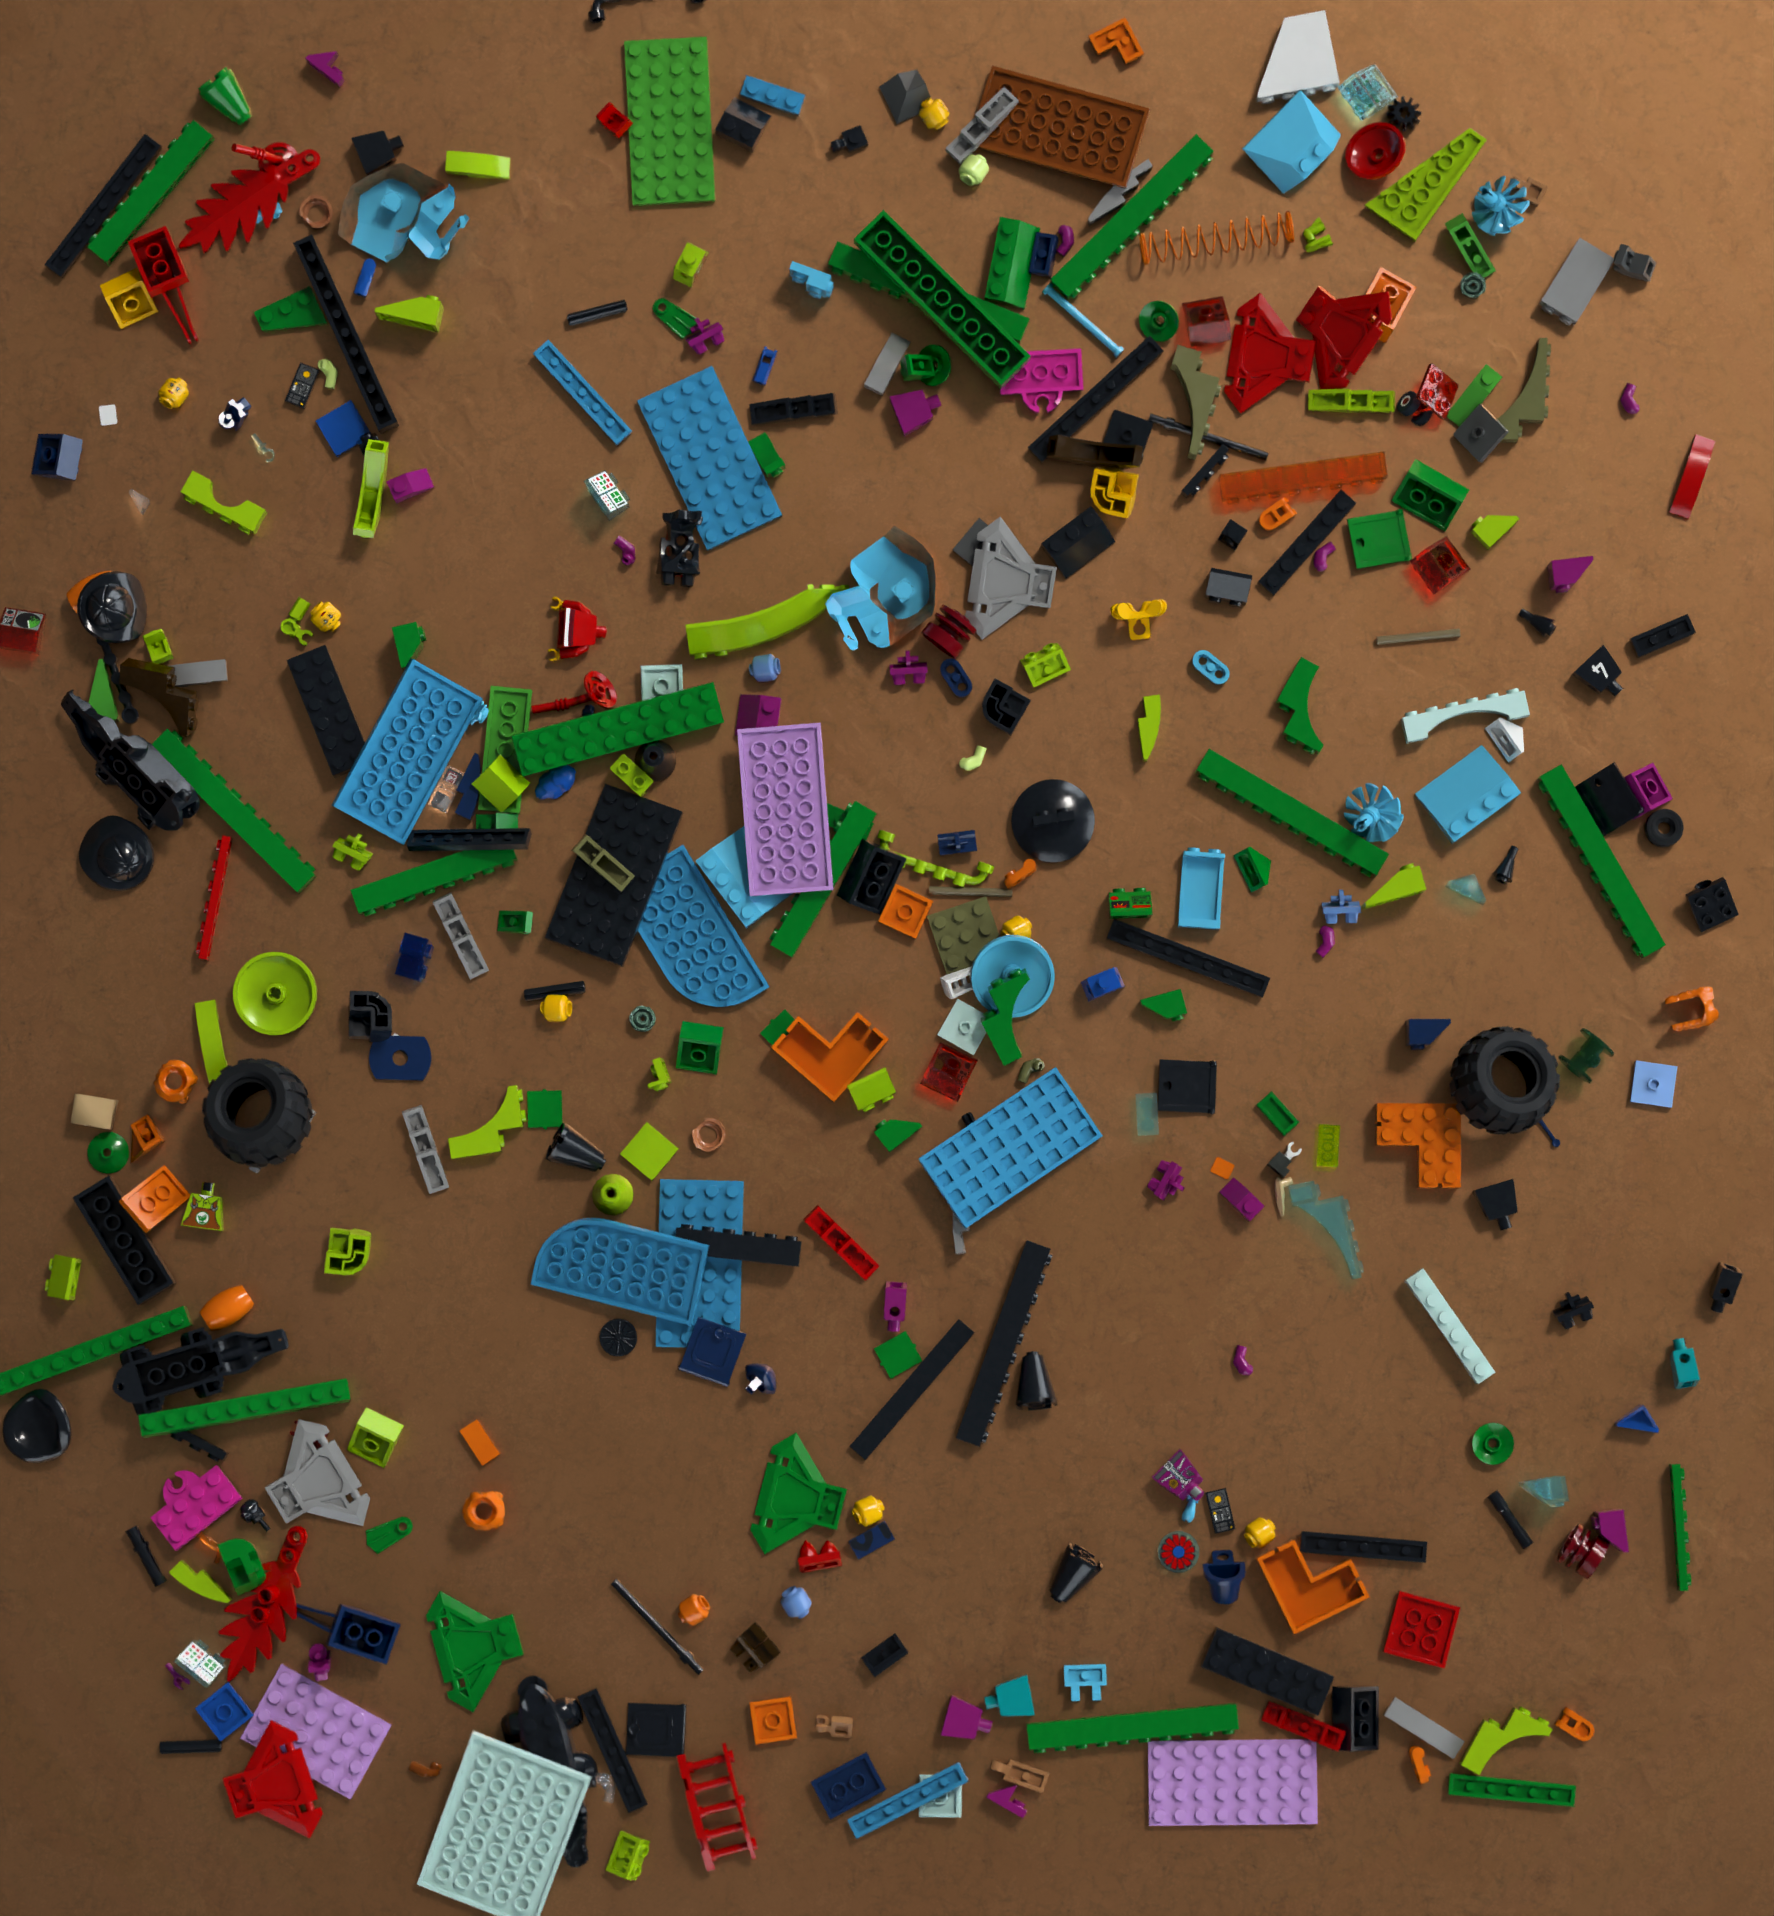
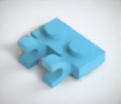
M1106 1664L1064 1665V1687H1071V1701H1080L1079 1686H1092V1701H1101L1100 1686L1107 1685Z

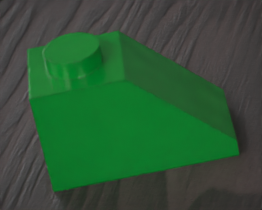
M907 354L900 360L901 374L904 381L916 382L935 376L933 359L930 355Z
M1181 989L1140 1000L1141 1006L1166 1020L1171 1018L1172 1022L1184 1019L1183 1015L1187 1014Z
M884 1119L875 1126L877 1130L874 1134L890 1153L922 1128V1125L917 1122L892 1119L887 1122Z

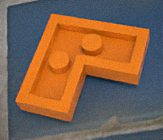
M1125 17L1088 36L1097 55L1117 47L1125 64L1144 55Z

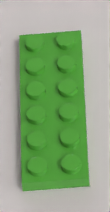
M491 686L482 773L501 754L521 774L511 735L529 731L533 690ZM480 793L478 810L499 812ZM522 793L502 813L520 814Z

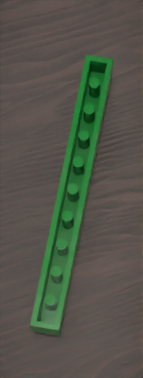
M1196 134L1050 279L1053 287L1067 300L1071 296L1076 298L1082 291L1080 287L1085 282L1091 283L1097 276L1095 272L1100 267L1105 269L1111 262L1109 258L1114 253L1120 254L1126 247L1125 243L1129 239L1134 240L1141 232L1139 229L1144 224L1146 226L1149 225L1155 218L1154 214L1158 210L1163 211L1170 203L1168 200L1173 195L1177 197L1183 191V185L1187 181L1192 182L1199 174L1197 171L1202 166L1206 168L1212 162L1214 151Z
M837 241L828 263V268L831 269L830 272L839 276L845 274L850 276V280L859 284L865 282L870 284L869 287L873 290H885L889 292V296L900 299V297L908 300L907 303L916 306L861 250ZM970 295L1020 345L1030 318Z
M166 729L152 745L187 780L197 794L300 894L316 877L313 873L316 869L308 861L303 863L298 858L301 854L293 846L289 849L284 844L286 839L278 832L274 834L269 829L271 825L263 817L259 819L254 814L257 811L249 803L244 805L239 800L242 796L234 788L229 790L225 786L227 781L219 773L215 776L210 771L213 767L205 759L200 761L195 756L198 752L190 744L186 747L181 742L183 737L176 730L171 732L169 729Z
M1208 749L1196 770V773L1199 774L1197 776L1199 779L1207 783L1212 781L1217 784L1216 788L1221 792L1227 793L1229 791L1235 795L1233 798L1242 804L1248 802L1253 805L1251 809L1257 813L1263 814L1265 812L1271 816L1269 819L1274 823L1287 825V830L1297 836L1299 833L1306 836L1307 842L1314 846H1317V844L1323 846L1324 852L1333 857L1335 854L1343 858L1342 862L1350 867H1353V865L1361 869L1359 872L1369 878L1377 876L1389 855L1377 846L1211 749Z
M1562 764L1538 777L1539 782L1537 785L1543 794H1547L1550 799L1548 800L1550 808L1553 812L1557 811L1560 816L1558 821L1564 830L1567 829L1571 835L1568 837L1570 843L1574 848L1577 847L1579 849L1581 862L1584 866L1588 865L1591 873L1589 875L1595 884L1598 883L1602 889L1600 894L1605 902L1609 901L1612 907L1610 909L1611 914L1615 920H1620L1622 924L1621 931L1626 938L1629 937L1633 945H1631V948L1635 955H1640L1642 959L1666 945Z
M181 1306L0 1373V1397L191 1327L193 1323L187 1306Z
M346 1378L138 1415L143 1439L351 1402Z
M1236 1703L1026 1723L1029 1750H1033L1034 1753L1046 1752V1748L1063 1751L1067 1750V1746L1074 1745L1075 1749L1088 1748V1744L1095 1743L1096 1747L1109 1746V1742L1117 1741V1745L1130 1744V1740L1138 1739V1743L1151 1742V1738L1159 1737V1741L1172 1740V1736L1180 1735V1739L1193 1738V1734L1201 1733V1737L1213 1736L1214 1732L1222 1731V1735L1234 1734V1730L1239 1729Z

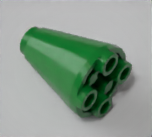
M225 67L214 76L216 78L215 81L212 82L209 79L198 88L200 93L198 94L232 122L241 125L252 115L249 112V106L231 68L228 70Z

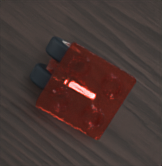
M1433 363L1429 364L1418 393L1416 394L1413 391L1405 393L1397 403V410L1404 416L1413 415L1411 422L1418 426L1426 424L1433 413L1442 420L1446 419L1459 385Z

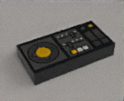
M300 362L285 402L305 409L320 370Z
M1226 1488L1206 1492L1215 1534L1236 1529Z

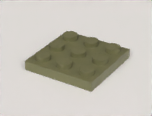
M986 896L927 916L946 975L971 967L979 951L987 943L1000 937Z

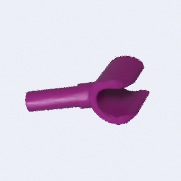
M170 1663L165 1665L173 1675L174 1686L184 1690L181 1687L182 1681L190 1685L189 1679L179 1675Z

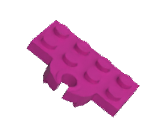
M1081 349L1026 351L1031 356L1030 361L1000 389V395L1021 394L1024 404L1035 413H1039L1040 410L1036 401L1043 397L1049 403L1046 407L1047 413L1051 412L1059 405L1063 392L1083 391Z
M215 1465L202 1477L187 1470L175 1472L176 1477L183 1480V1485L179 1489L173 1487L171 1479L167 1478L165 1481L163 1497L167 1505L150 1518L176 1551L243 1499L218 1465Z

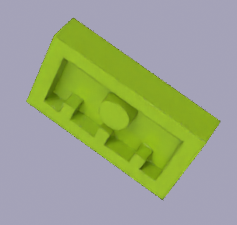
M1058 643L1047 644L1042 650L1036 653H1028L1020 660L1033 688L1071 670Z
M622 754L610 767L640 797L647 793L646 790L654 782L625 754Z
M657 1058L652 1060L651 1071L654 1078L656 1077L659 1080L647 1085L648 1088L654 1089L657 1092L668 1088L667 1084L671 1083V1079L664 1059Z
M620 1831L606 1871L624 1879L635 1881L642 1871L641 1866L649 1852L650 1841L625 1831Z

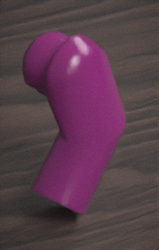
M1061 225L1058 233L1061 235L1063 242L1056 252L1064 257L1073 246L1075 240L1072 228Z
M1627 383L1621 396V404L1626 412L1636 414L1640 410L1639 404H1636L1633 398L1636 386Z
M619 535L614 544L622 549V563L624 565H631L636 559L635 547Z
M1331 541L1315 551L1313 565L1319 572L1327 569V555L1336 550Z
M1326 925L1322 926L1319 930L1323 943L1316 950L1322 958L1335 945L1334 930Z
M1237 1345L1233 1364L1240 1374L1251 1375L1253 1366L1249 1365L1245 1359L1247 1347Z

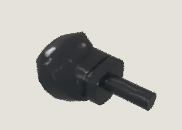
M249 1499L240 1507L241 1518L247 1523L252 1521L253 1524L259 1522L266 1532L271 1529L262 1519L265 1514L258 1506L257 1500Z

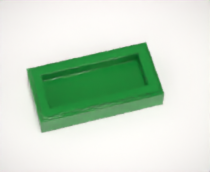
M1272 1091L1256 1104L1258 1109L1283 1136L1299 1123Z

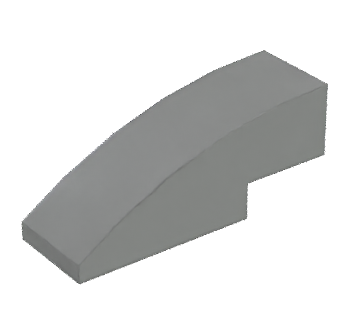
M892 333L865 381L864 387L883 396L911 342Z

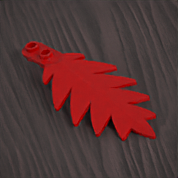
M312 149L305 150L277 167L269 163H260V167L265 172L247 169L232 170L231 175L244 185L233 183L211 184V188L226 200L201 199L196 201V205L209 215L198 216L185 221V224L192 230L180 242L179 248H186L200 242L203 252L206 253L214 243L220 230L225 251H229L236 236L239 218L246 243H249L256 226L259 206L265 228L269 229L276 211L278 193H280L282 202L285 203L288 196V184L319 166L320 155L318 152ZM308 156H312L314 158L310 162L306 160ZM292 166L296 168L293 172L288 170Z
M294 1526L289 1529L277 1561L262 1564L263 1569L270 1572L265 1573L266 1580L260 1586L249 1591L257 1594L238 1600L224 1608V1612L249 1615L233 1621L218 1632L221 1635L240 1637L220 1653V1657L231 1659L227 1673L228 1682L232 1681L243 1667L249 1673L254 1672L257 1648L267 1660L272 1659L270 1629L281 1642L286 1641V1628L282 1608L292 1620L297 1618L296 1598L292 1584L296 1588L301 1587L296 1567L307 1541V1532L301 1526ZM296 1533H299L300 1539H297ZM290 1551L293 1555V1558H290L289 1556Z

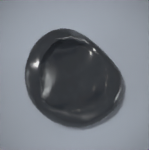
M113 571L96 576L83 587L78 598L77 611L82 626L89 634L108 643H125L138 638L144 631L147 618V603L143 587L134 575Z
M111 815L100 819L88 829L80 845L79 862L85 874L100 887L113 891H125L138 886L148 877L154 864V849L146 833L136 824L122 817Z
M35 1389L25 1394L8 1410L3 1421L2 1432L6 1447L13 1455L25 1462L42 1463L60 1457L69 1447L72 1433L68 1412L58 1397L48 1390Z

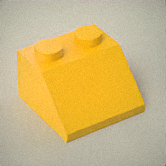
M138 268L100 285L104 298L120 329L158 312Z

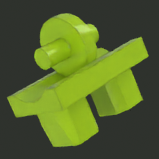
M360 833L357 834L356 838L348 835L347 839L339 837L333 844L335 848L333 858L343 862L347 854L354 857L350 866L358 871L372 858L373 853L365 850L367 844L361 841L363 835Z

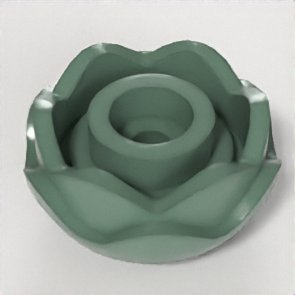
M1476 272L1466 274L1460 282L1461 292L1470 298H1477L1486 290L1484 277Z
M637 1006L631 1012L629 1020L635 1030L646 1032L654 1026L656 1017L650 1007Z

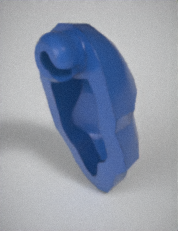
M564 765L544 773L539 778L538 785L536 786V797L539 799L559 798L574 784L575 768Z

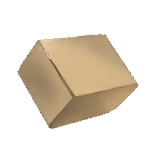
M74 1094L71 1123L112 1130L119 1100Z

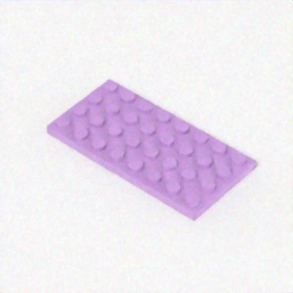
M821 723L737 729L750 896L834 890Z
M1309 1739L1151 1740V1742H1148L1149 1826L1318 1824L1316 1742Z

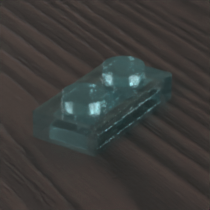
M1157 1093L1135 1094L1138 1136L1159 1135Z

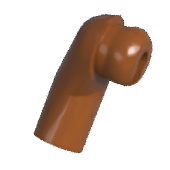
M413 1761L410 1764L409 1771L422 1777H436L441 1773L439 1771L442 1766L437 1762H432L430 1767H425Z

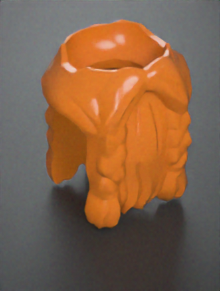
M1699 987L1698 989L1688 990L1665 999V1004L1699 997L1702 1001V1017L1671 1025L1673 1030L1680 1032L1682 1030L1709 1026L1719 1018V1012L1712 1002L1714 999L1712 987Z
M169 1060L167 1063L162 1064V1068L158 1069L153 1084L157 1094L164 1100L186 1104L193 1085L198 1082V1076L194 1074L191 1067L185 1062ZM171 1073H178L182 1077V1085L178 1089H170L166 1085Z
M475 1491L470 1493V1497L466 1499L462 1509L466 1524L475 1530L479 1529L481 1531H488L491 1528L497 1529L502 1526L505 1513L504 1503L501 1499L503 1495L497 1491L482 1493ZM483 1502L488 1503L492 1508V1515L485 1520L480 1519L475 1512L478 1504Z

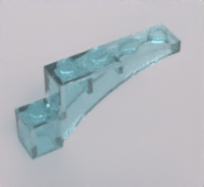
M1314 1180L1288 1186L1292 1207L1298 1206L1328 1231L1345 1258L1351 1279L1361 1278V1273H1364L1362 1261H1358L1356 1255L1359 1252L1357 1240H1353L1351 1233L1355 1232L1352 1219L1348 1220L1347 1212L1350 1211L1348 1199H1344L1342 1195L1318 1201L1321 1193L1319 1185L1314 1184Z

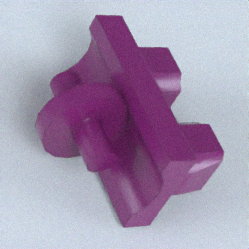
M698 317L694 319L696 325L690 328L693 335L685 339L687 344L698 355L708 350L703 340L710 337L714 345L725 341L722 333L723 328L719 322L710 325L708 319L701 322Z
M910 650L905 651L906 657H897L898 663L902 664H889L890 675H892L894 685L905 684V674H913V682L916 684L925 683L926 673H928L927 662H918V656H910Z
M1162 1160L1157 1167V1170L1164 1174L1162 1180L1159 1181L1152 1178L1147 1185L1154 1192V1195L1162 1200H1165L1168 1193L1174 1196L1177 1189L1181 1191L1185 1189V1187L1180 1185L1184 1178L1179 1175L1182 1167L1173 1161L1170 1163Z
M316 1643L309 1649L308 1670L309 1673L314 1672L315 1681L327 1680L331 1664V1651H327L324 1645Z

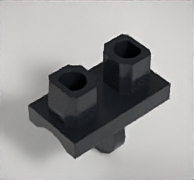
M1566 1292L1564 1293L1566 1299L1559 1302L1561 1307L1552 1310L1559 1323L1565 1329H1569L1575 1325L1572 1317L1578 1314L1582 1321L1592 1319V1309L1594 1306L1587 1296L1580 1298L1579 1294L1571 1297L1570 1293Z

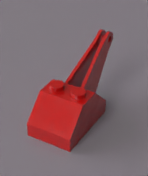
M163 226L128 241L150 297L152 298L162 293L183 330L188 343L191 344L192 341L186 327L166 292L176 288L195 341H198L199 339L191 323L179 287L189 282V278L167 227Z

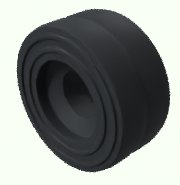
M1660 809L1647 818L1644 829L1647 839L1653 845L1669 847L1681 838L1684 826L1681 817L1676 812L1669 809ZM1666 822L1670 826V831L1667 834L1659 832L1658 826L1660 823Z

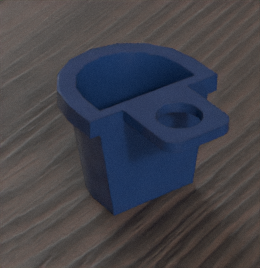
M1231 1550L1213 1551V1563L1203 1564V1574L1209 1583L1213 1601L1219 1604H1231L1238 1599L1240 1584L1246 1573L1245 1562H1234L1233 1551ZM1225 1555L1229 1558L1226 1560H1219L1217 1557Z

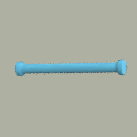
M1049 283L1042 293L1048 294L1109 348L1114 353L1113 356L1117 358L1124 348L1114 343L1052 288L1053 285Z

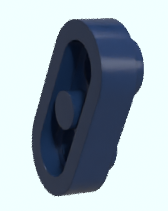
M952 658L943 661L940 672L954 695L961 698L968 696L972 691V682L960 663ZM952 666L954 667L955 671L953 673H948L946 670L947 667ZM964 684L966 686V689L964 691H960L958 689V685Z

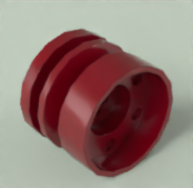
M942 605L939 610L945 617L939 613L934 615L940 624L936 625L929 622L921 634L942 652L956 659L963 650V646L958 641L959 638L969 642L970 637L965 631L974 635L977 630L960 612Z
M1578 1523L1563 1540L1556 1561L1563 1563L1568 1557L1565 1564L1568 1568L1576 1561L1578 1564L1575 1572L1589 1579L1602 1561L1610 1542L1599 1535H1596L1592 1541H1589L1591 1530L1587 1529L1581 1536L1584 1526Z

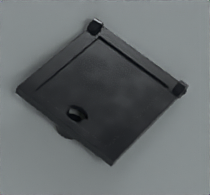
M1615 762L1575 786L1603 837L1644 812V808Z
M1160 1059L1158 1111L1215 1114L1217 1061Z
M628 1703L626 1755L677 1757V1755L684 1754L687 1705Z

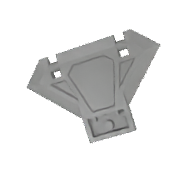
M1001 517L978 532L977 540L983 541L982 549H975L967 601L973 603L972 611L966 610L965 617L977 630L976 633L982 640L1029 605L1051 608L1057 567L1035 564ZM991 542L996 543L995 551H990ZM982 604L987 605L986 613L981 612Z
M298 1419L284 1476L265 1486V1489L286 1524L306 1512L363 1526L370 1497L367 1493L360 1495L357 1488L361 1487L362 1484L335 1439L330 1442L326 1439L325 1435L330 1432L326 1425ZM316 1440H318V1442L321 1445V1447H319L318 1449L313 1443ZM349 1493L353 1498L351 1502L346 1498V1495Z

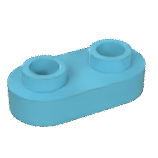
M1200 650L1195 653L1192 664L1197 671L1217 685L1224 684L1228 680L1230 672L1225 664L1206 650ZM1200 658L1206 659L1205 665L1199 663ZM1221 671L1223 676L1217 678L1215 672Z

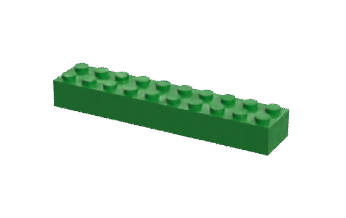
M884 210L854 238V244L1000 389L1030 361L1031 356Z
M708 682L511 735L523 777L724 723L714 682Z

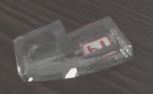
M447 765L428 805L447 813L458 793L457 788L464 772Z

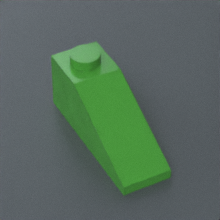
M1463 213L1445 223L1472 272L1479 273L1485 278L1496 271Z
M1486 364L1446 414V417L1460 427L1475 408L1484 402L1500 382L1502 376Z
M99 659L88 703L99 715L119 722L107 666L103 659Z

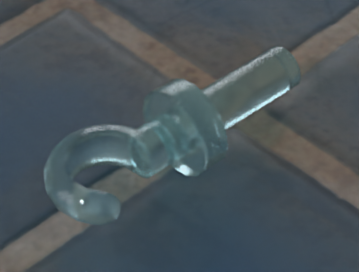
M254 433L251 437L259 446L257 448L258 451L262 450L263 453L271 452L272 458L266 459V461H272L275 458L274 451L265 447L267 444H263Z

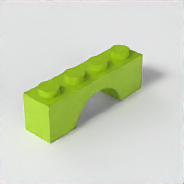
M192 470L181 490L182 495L185 496L183 499L192 505L196 502L203 506L202 510L211 515L214 512L221 515L220 520L229 525L234 522L239 525L238 529L248 535L250 532L256 534L267 511L248 500L235 507H226L219 504L213 496V482Z

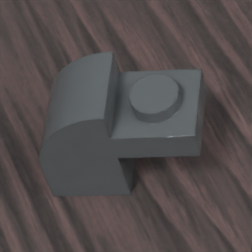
M1620 244L1619 250L1616 251L1614 256L1615 265L1613 269L1626 276L1650 282L1656 266V262L1651 256L1635 253L1628 245Z

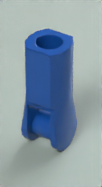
M369 258L364 261L354 294L367 297L376 269V263L373 259Z
M767 346L764 347L752 379L753 382L766 385L778 350L772 351L767 349ZM764 357L771 359L770 364L763 362Z

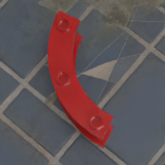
M722 1743L723 1755L693 1763L692 1761L687 1762L685 1754L677 1755L693 1825L701 1846V1853L707 1872L715 1870L714 1861L719 1857L749 1850L753 1860L756 1859L754 1850L758 1849L755 1837L751 1838L744 1815L743 1808L746 1807L744 1796L739 1795L732 1768V1763L735 1762L733 1751H728L726 1743ZM726 1762L728 1776L698 1784L692 1782L691 1774L694 1771ZM727 1784L732 1785L735 1799L706 1807L698 1806L696 1795L699 1792ZM737 1807L741 1822L713 1830L704 1828L702 1819L706 1815ZM744 1831L746 1842L716 1850L714 1848L710 1849L709 1841H712V1838Z

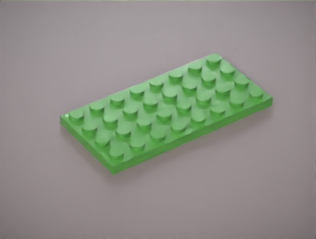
M707 37L624 41L628 118L633 123L629 127L633 206L715 202Z

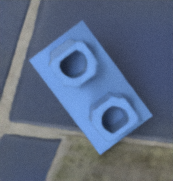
M1340 889L1338 896H1331V902H1322V911L1327 924L1337 923V914L1345 913L1346 923H1357L1358 913H1361V906L1359 901H1352V895H1344L1343 889Z

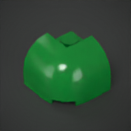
M236 1538L217 1545L238 1596L257 1588L266 1580V1574L258 1554L251 1543L244 1539Z

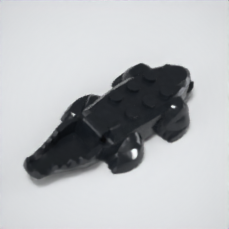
M539 1676L526 1677L518 1686V1710L507 1713L501 1720V1730L505 1741L512 1744L521 1743L522 1750L591 1776L588 1788H595L598 1781L597 1763L588 1753L576 1750L571 1728L583 1723V1712L580 1704L576 1699L568 1697L555 1700L552 1694L548 1693V1685L544 1679ZM584 1799L563 1853L570 1867L583 1866L589 1859L586 1846L587 1806Z

